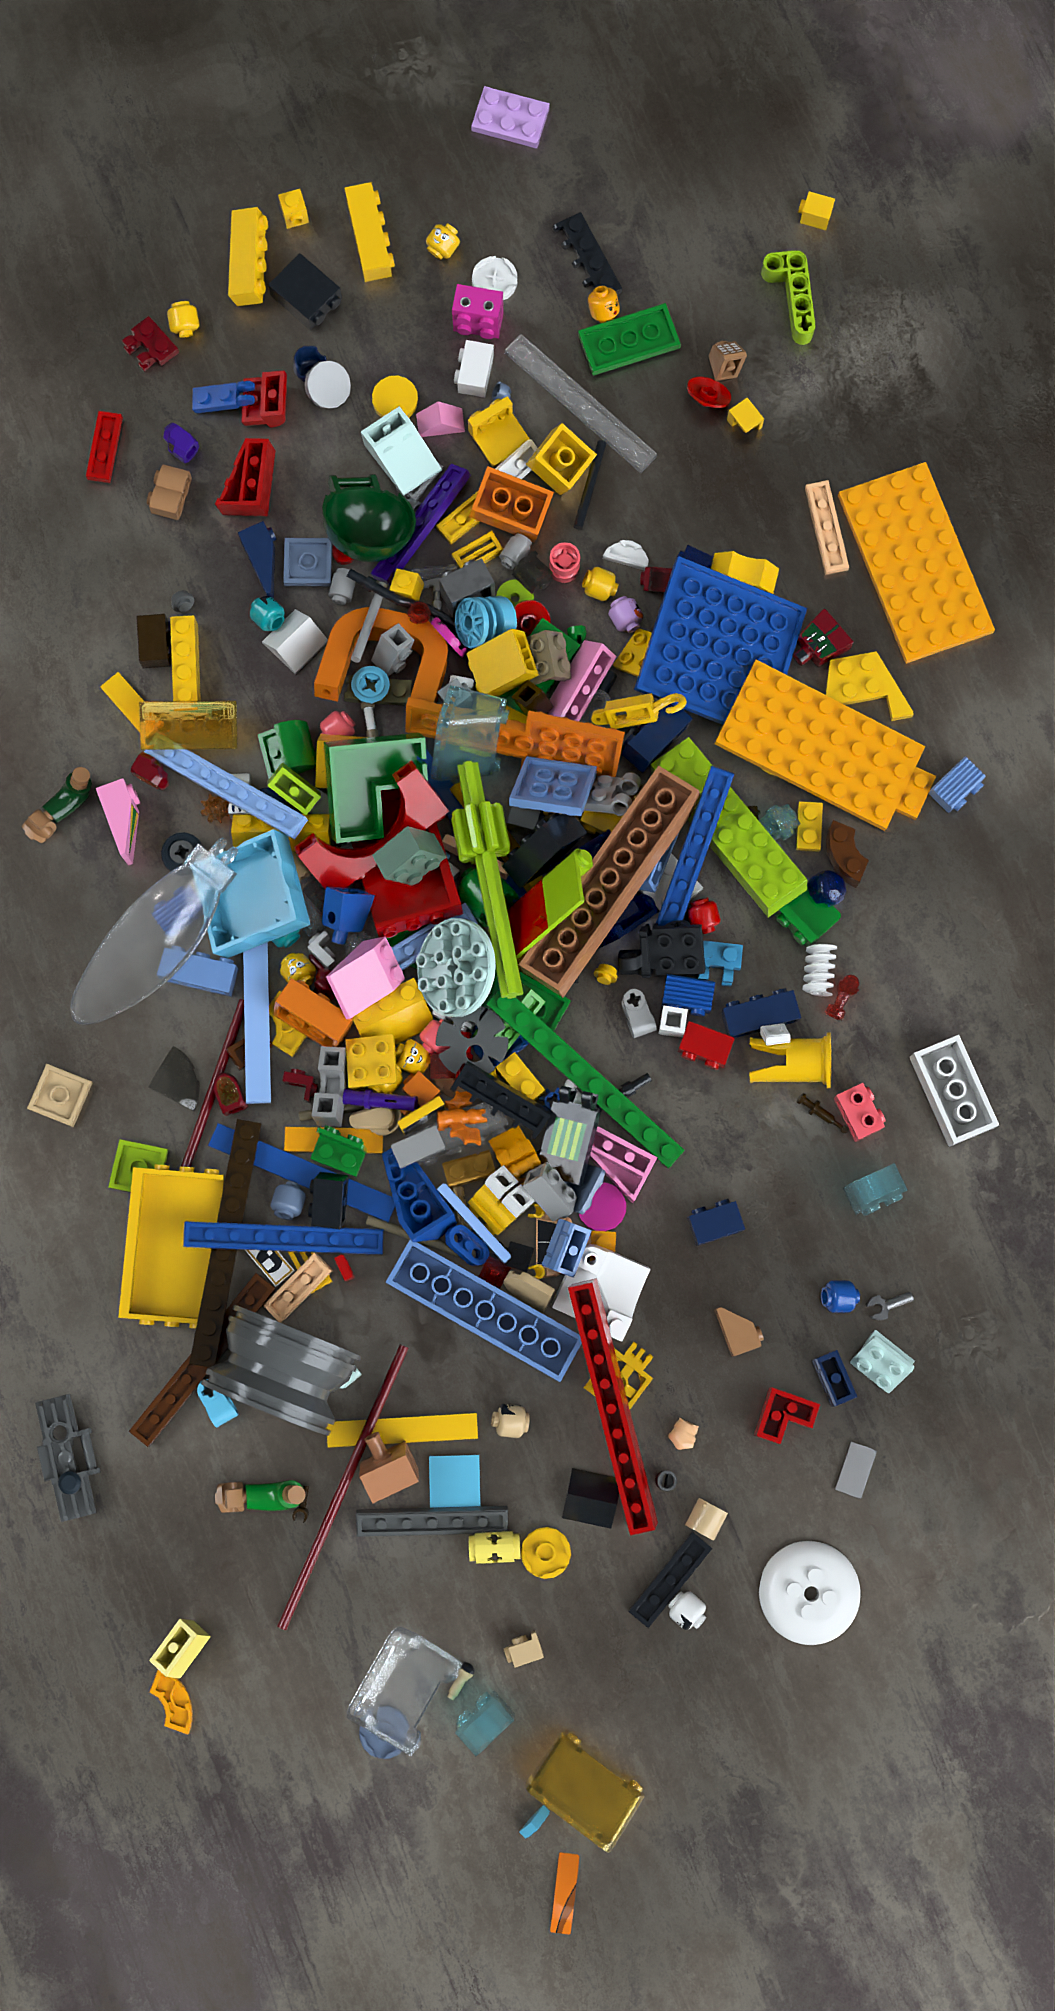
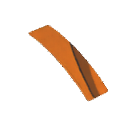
M559 1853L550 1932L571 1934L579 1866L578 1854Z

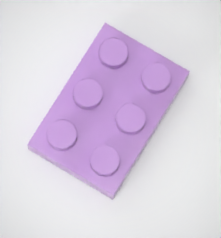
M484 86L471 126L472 131L537 148L549 112L550 103Z

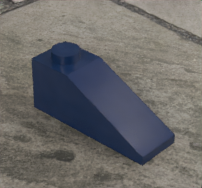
M264 521L239 531L238 535L266 596L274 598L276 549L273 541L277 539L272 528H267Z

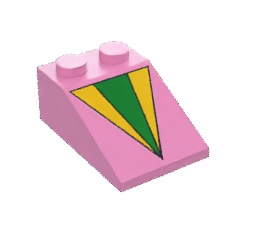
M122 778L96 788L119 853L129 866L133 864L139 819L137 805L140 804V800L132 784L127 785Z

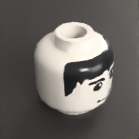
M691 1591L679 1592L668 1606L670 1608V1618L684 1630H689L693 1626L698 1629L707 1618L703 1615L706 1610L705 1603Z

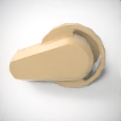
M371 1107V1109L352 1113L349 1117V1123L355 1129H370L371 1132L377 1135L386 1136L398 1129L399 1125L397 1122L401 1119V1112L396 1109Z

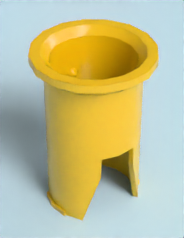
M827 1032L823 1038H790V1043L766 1045L763 1038L750 1037L752 1049L776 1055H786V1065H775L749 1072L750 1083L822 1082L824 1085H827V1088H831V1032Z

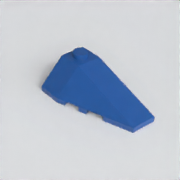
M392 1148L382 1153L399 1223L412 1242L436 1240L445 1235L450 1227L457 1225L454 1213L418 1162L400 1169Z

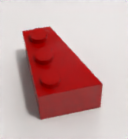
M245 438L233 464V471L224 483L225 488L220 498H217L215 502L222 515L268 516L276 452L269 439Z

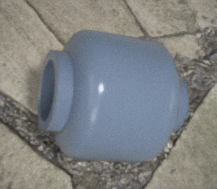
M288 1181L286 1184L278 1185L270 1204L274 1215L284 1220H292L293 1217H298L302 1212L306 1195L300 1189V1185L295 1182Z

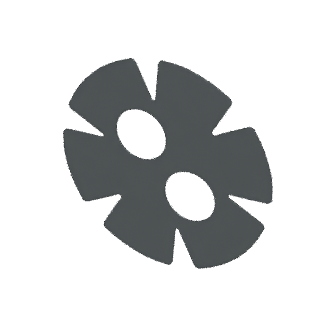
M479 1007L469 1015L451 1017L456 1027L445 1021H442L436 1036V1046H450V1048L440 1053L439 1058L445 1067L454 1074L467 1061L487 1073H491L495 1070V1067L488 1056L499 1062H502L508 1049V1037H494V1035L506 1027L500 1017L490 1009L481 1020H479L481 1008ZM467 1021L474 1022L478 1027L476 1036L465 1038L461 1034L463 1023ZM471 1045H479L483 1049V1057L478 1062H472L466 1056V1051Z

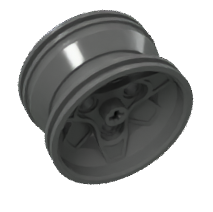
M234 1305L233 1310L237 1312L235 1317L229 1316L228 1320L230 1322L226 1329L228 1347L231 1351L229 1358L225 1362L207 1368L206 1374L210 1375L209 1379H203L201 1384L261 1411L329 1436L331 1430L327 1429L328 1424L334 1425L335 1418L327 1403L330 1392L336 1391L349 1381L352 1372H356L357 1367L353 1366L354 1361H360L362 1356Z

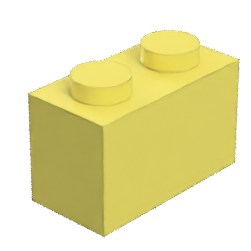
M179 1619L149 1661L166 1677L181 1678L211 1636L195 1621Z

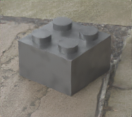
M482 558L477 561L470 560L456 571H447L439 579L441 597L453 618H455L457 607L463 599L468 597L485 598L495 596V582Z

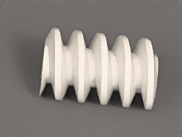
M814 944L806 947V952L810 955L805 957V962L809 965L804 967V971L809 974H806L803 978L808 983L803 985V991L816 996L827 997L833 995L827 992L826 989L834 985L827 982V979L834 978V974L829 973L828 969L835 968V965L829 963V960L836 959V955L831 954L830 950L837 949V946Z

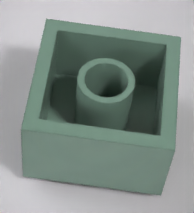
M409 826L405 827L372 855L385 879L408 885L419 883L425 874L439 867L440 862L447 857L434 833Z

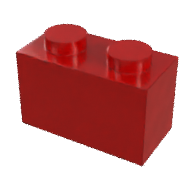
M689 1021L677 1052L682 1053L681 1057L690 1061L698 1059L704 1061L706 1067L718 1070L719 1067L724 1068L735 1038Z

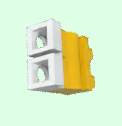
M504 1165L491 1174L485 1181V1184L467 1202L470 1205L468 1209L477 1218L481 1217L486 1222L484 1226L492 1235H499L535 1202L521 1184L507 1194L519 1181ZM499 1176H504L508 1180L509 1185L507 1187L500 1183ZM516 1194L523 1196L525 1205H521L517 1201Z

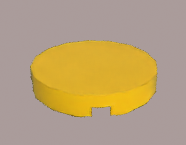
M388 376L380 380L374 387L372 393L373 407L382 418L400 406L407 417L410 418L417 408V390L414 384L407 378Z
M550 1527L537 1528L530 1532L524 1539L521 1548L522 1562L527 1571L543 1579L554 1578L563 1573L571 1557L570 1544L565 1535L557 1529Z

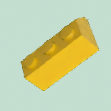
M415 978L400 984L394 991L355 1015L353 1019L361 1038L392 1034L395 1039V1045L420 1034L430 1021L434 1020L421 991L418 989Z

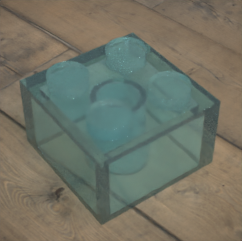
M895 1163L848 1184L843 1190L855 1215L862 1212L863 1216H867L881 1209L879 1204L883 1202L888 1206L902 1199V1193L906 1192L907 1188Z
M486 1691L476 1701V1708L472 1712L467 1709L459 1716L456 1722L455 1734L475 1756L482 1752L515 1719V1713L495 1691L491 1694Z

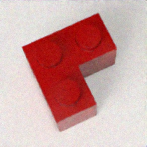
M770 1387L754 1436L781 1444L788 1421L807 1428H813L820 1404Z

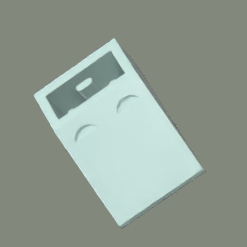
M400 406L361 431L364 446L403 496L442 471L419 432Z

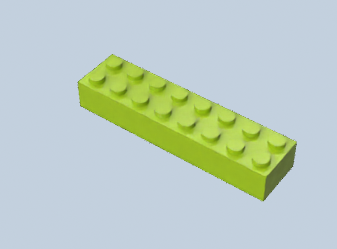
M688 737L651 763L650 766L651 774L660 766L698 789L701 796L712 764ZM730 787L709 846L769 918L784 905L807 890V878ZM696 808L688 819L690 823L692 822Z

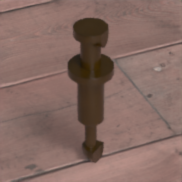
M805 1093L799 1097L797 1103H802L810 1109L808 1114L812 1115L814 1113L826 1123L837 1126L842 1133L848 1132V1127L837 1122L834 1118L835 1116L820 1106V1101L817 1100L813 1103L806 1098Z

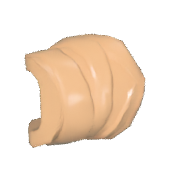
M679 1417V1420L674 1425V1429L668 1434V1438L678 1450L693 1448L699 1426Z

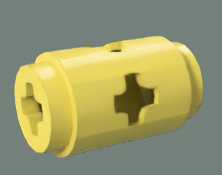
M513 1531L481 1532L469 1536L470 1562L476 1561V1564L514 1562V1559H521L519 1533L513 1534ZM496 1535L499 1538L497 1542H492V1538L488 1537ZM493 1553H497L498 1560L490 1558Z

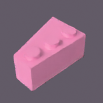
M597 1126L589 1159L597 1167L605 1170V1175L634 1203L657 1157Z

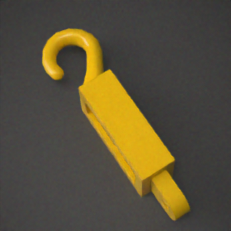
M652 693L606 701L605 708L595 710L592 713L591 721L595 725L609 724L611 728L615 729L657 722L659 710L671 703L679 702L674 707L666 708V713L671 714L683 709L687 702L686 698L678 693L670 694L657 701L654 700ZM625 711L627 713L624 715H616L617 712Z

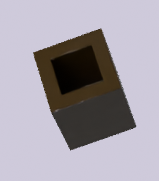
M529 680L512 696L515 703L526 716L529 710L547 714L554 707L543 690Z

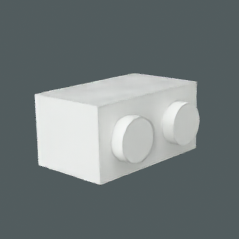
M466 340L465 348H460L458 362H461L460 370L456 369L454 384L458 385V393L486 397L494 357V345Z

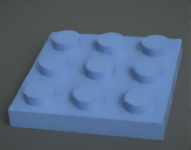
M526 756L509 797V806L562 813L569 816H582L597 775V766Z

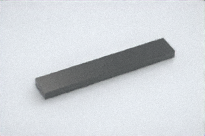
M508 1506L357 1509V1537L475 1534L508 1531Z

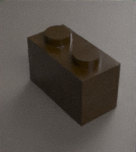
M165 614L136 616L139 662L142 668L170 667L172 658L169 636H171L170 621H168Z

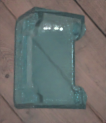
M453 685L449 686L437 723L431 779L437 781L459 779L457 765H462L466 761L478 762L481 777L492 776L494 771L499 772L502 758L498 757L496 750L501 724L506 725L509 716V710L505 709L507 699Z

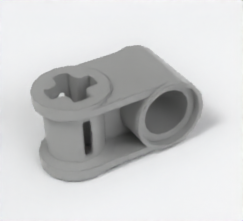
M637 989L627 991L622 998L621 1005L632 1037L637 1038L656 1031L657 1026L644 994ZM630 996L633 999L639 1000L636 1007L633 1004H628Z

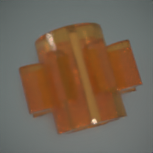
M209 794V798L206 801H201L205 809L200 811L202 816L209 815L207 820L210 824L213 820H218L221 824L222 818L229 816L228 811L225 809L229 807V802H222L223 798L219 796L213 797ZM217 805H218L220 809H219V810L215 809V810L212 812V811H211V807L216 808Z

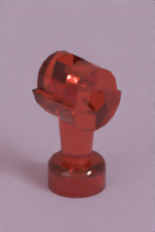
M847 975L838 982V995L835 1003L829 1004L825 1010L828 1016L839 1021L843 1020L846 1014L843 1009L849 998L854 997L859 991V980L855 975Z

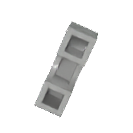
M321 1046L318 1065L321 1085L320 1092L314 1094L312 1118L317 1126L342 1127L344 1112L343 1092L347 1089L348 1082L346 1048Z

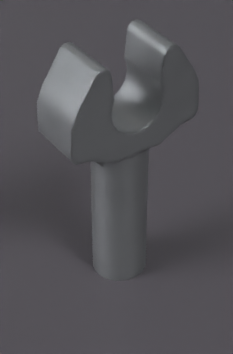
M911 1292L888 1300L882 1299L880 1295L872 1297L866 1306L879 1304L881 1312L872 1315L871 1319L884 1320L888 1318L890 1309L912 1302L914 1299Z

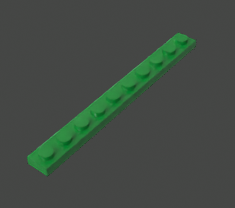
M499 989L486 1003L491 1010L582 1092L598 1094L597 1105L646 1150L657 1157L666 1168L669 1169L685 1151L517 998H501Z

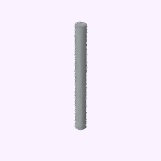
M379 582V583H378V584L382 585L383 587L387 588V584H386V583H384V582ZM374 593L351 656V660L356 663L361 660L383 599L382 596Z

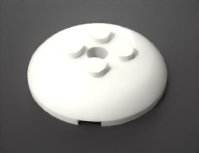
M799 1541L780 1549L768 1561L762 1572L759 1600L764 1616L780 1635L799 1644L817 1645L837 1638L851 1625L860 1604V1584L852 1564L837 1549L821 1542ZM814 1586L816 1588L817 1595L815 1599L807 1600L805 1598L804 1592L807 1587Z

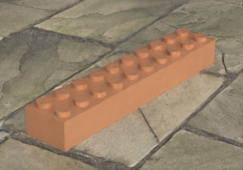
M660 766L656 768L592 859L593 867L581 877L584 903L529 949L519 963L520 968L525 974L562 998L566 995L697 807L701 797L698 789Z

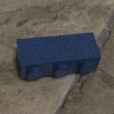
M670 704L659 710L657 722L641 724L638 728L640 731L636 735L632 733L623 744L626 747L622 755L643 773L689 726L693 718L683 709L668 714L666 713V708L674 707V705Z
M786 988L773 991L772 996L763 997V994L750 997L749 1002L740 1004V1001L737 1000L725 1004L726 1008L722 1009L721 1014L727 1035L738 1038L758 1033L762 1026L788 1025L799 1022L801 1014L794 990L787 991Z

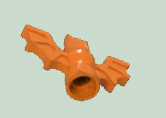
M456 1091L453 1099L445 1101V1107L448 1110L436 1111L438 1131H443L450 1127L452 1129L450 1131L451 1138H460L464 1145L475 1143L480 1146V1130L465 1125L487 1122V1118L482 1116L486 1110L483 1108L463 1110L464 1107L473 1104L469 1102L472 1094L467 1091Z

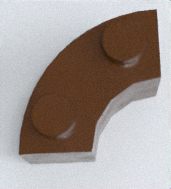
M833 820L826 838L827 856H829L836 874L847 884L857 888L869 860L862 856L855 846V829Z

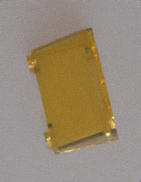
M562 1731L526 1781V1790L607 1853H610L643 1801L645 1794L642 1791L644 1788L633 1779L630 1782L623 1781L585 1752L579 1745L581 1740L571 1732L566 1735Z

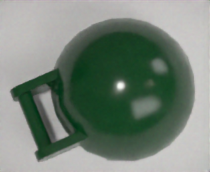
M369 474L368 477L337 478L336 475L329 476L330 494L325 495L322 521L329 540L340 552L354 560L376 562L394 556L406 546L414 532L416 518L411 504L400 492L397 497L388 490L382 491L376 474Z

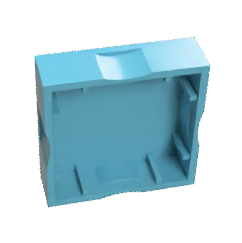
M273 829L244 841L231 850L218 852L191 864L198 894L205 910V923L213 954L230 958L311 925L289 838L284 833Z

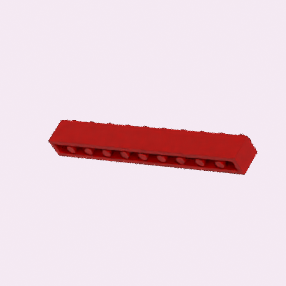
M597 1278L573 1283L568 1287L629 1533L630 1535L654 1531L658 1520Z

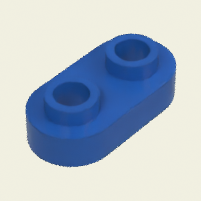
M456 1225L446 1231L445 1241L447 1246L471 1266H478L487 1262L489 1258L488 1246L466 1226ZM455 1234L458 1236L457 1242L454 1240ZM472 1250L476 1252L475 1258L472 1256Z

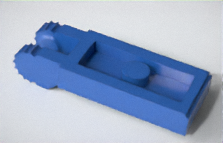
M239 381L238 383L193 388L192 410L195 413H205L253 405L255 403L253 395H240V393L253 391L255 383Z

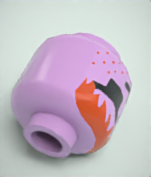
M623 596L611 603V609L608 614L618 631L632 633L640 628L639 623L644 615L635 599Z

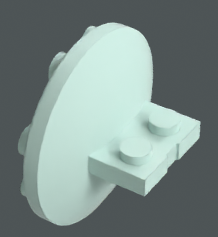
M452 918L436 925L425 938L420 953L416 958L418 989L421 991L427 1004L437 1013L448 1017H463L477 1010L486 1000L488 994H491L490 990L495 976L493 946L486 932L471 920Z

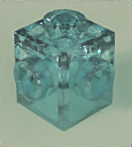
M789 804L781 807L778 805L772 806L765 812L766 815L758 820L774 840L782 838L783 841L794 835V829L801 824L797 819L795 811L790 808Z

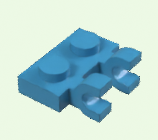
M703 941L705 973L698 974V979L708 981L709 967L723 969L721 986L731 987L734 970L740 971L743 945Z

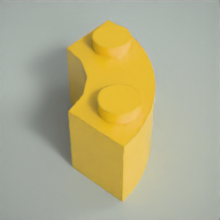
M734 551L714 553L711 569L774 594L779 568L766 559L749 558L739 555Z

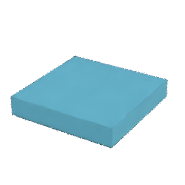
M479 1455L429 1456L430 1508L481 1506Z

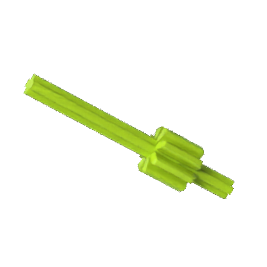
M466 761L462 765H457L464 809H456L452 812V826L459 860L462 863L471 861V864H476L490 941L495 954V967L501 998L508 997V999L516 998L518 995H523V988L497 857H505L510 853V842L502 805L497 802L491 804L490 801L485 800L478 762Z

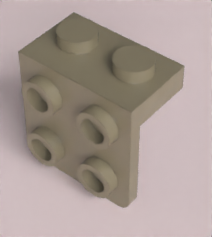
M544 630L526 637L539 676L529 680L530 682L537 685L547 680L566 681L572 679L570 673L571 666L565 648L566 641L562 632Z

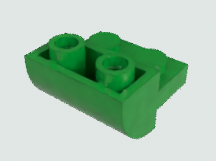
M290 720L274 724L273 729L257 734L268 779H270L282 762L297 774L316 768V754L306 721Z

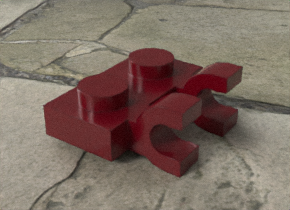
M149 316L131 329L132 335L122 339V343L125 345L123 348L129 356L140 346H143L148 351L136 356L139 361L138 366L144 372L155 362L162 366L179 353L175 344Z

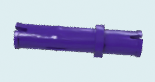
M345 1089L343 1092V1104L364 1106L365 1109L377 1107L415 1111L418 1108V1097L376 1093L371 1089H366V1091Z

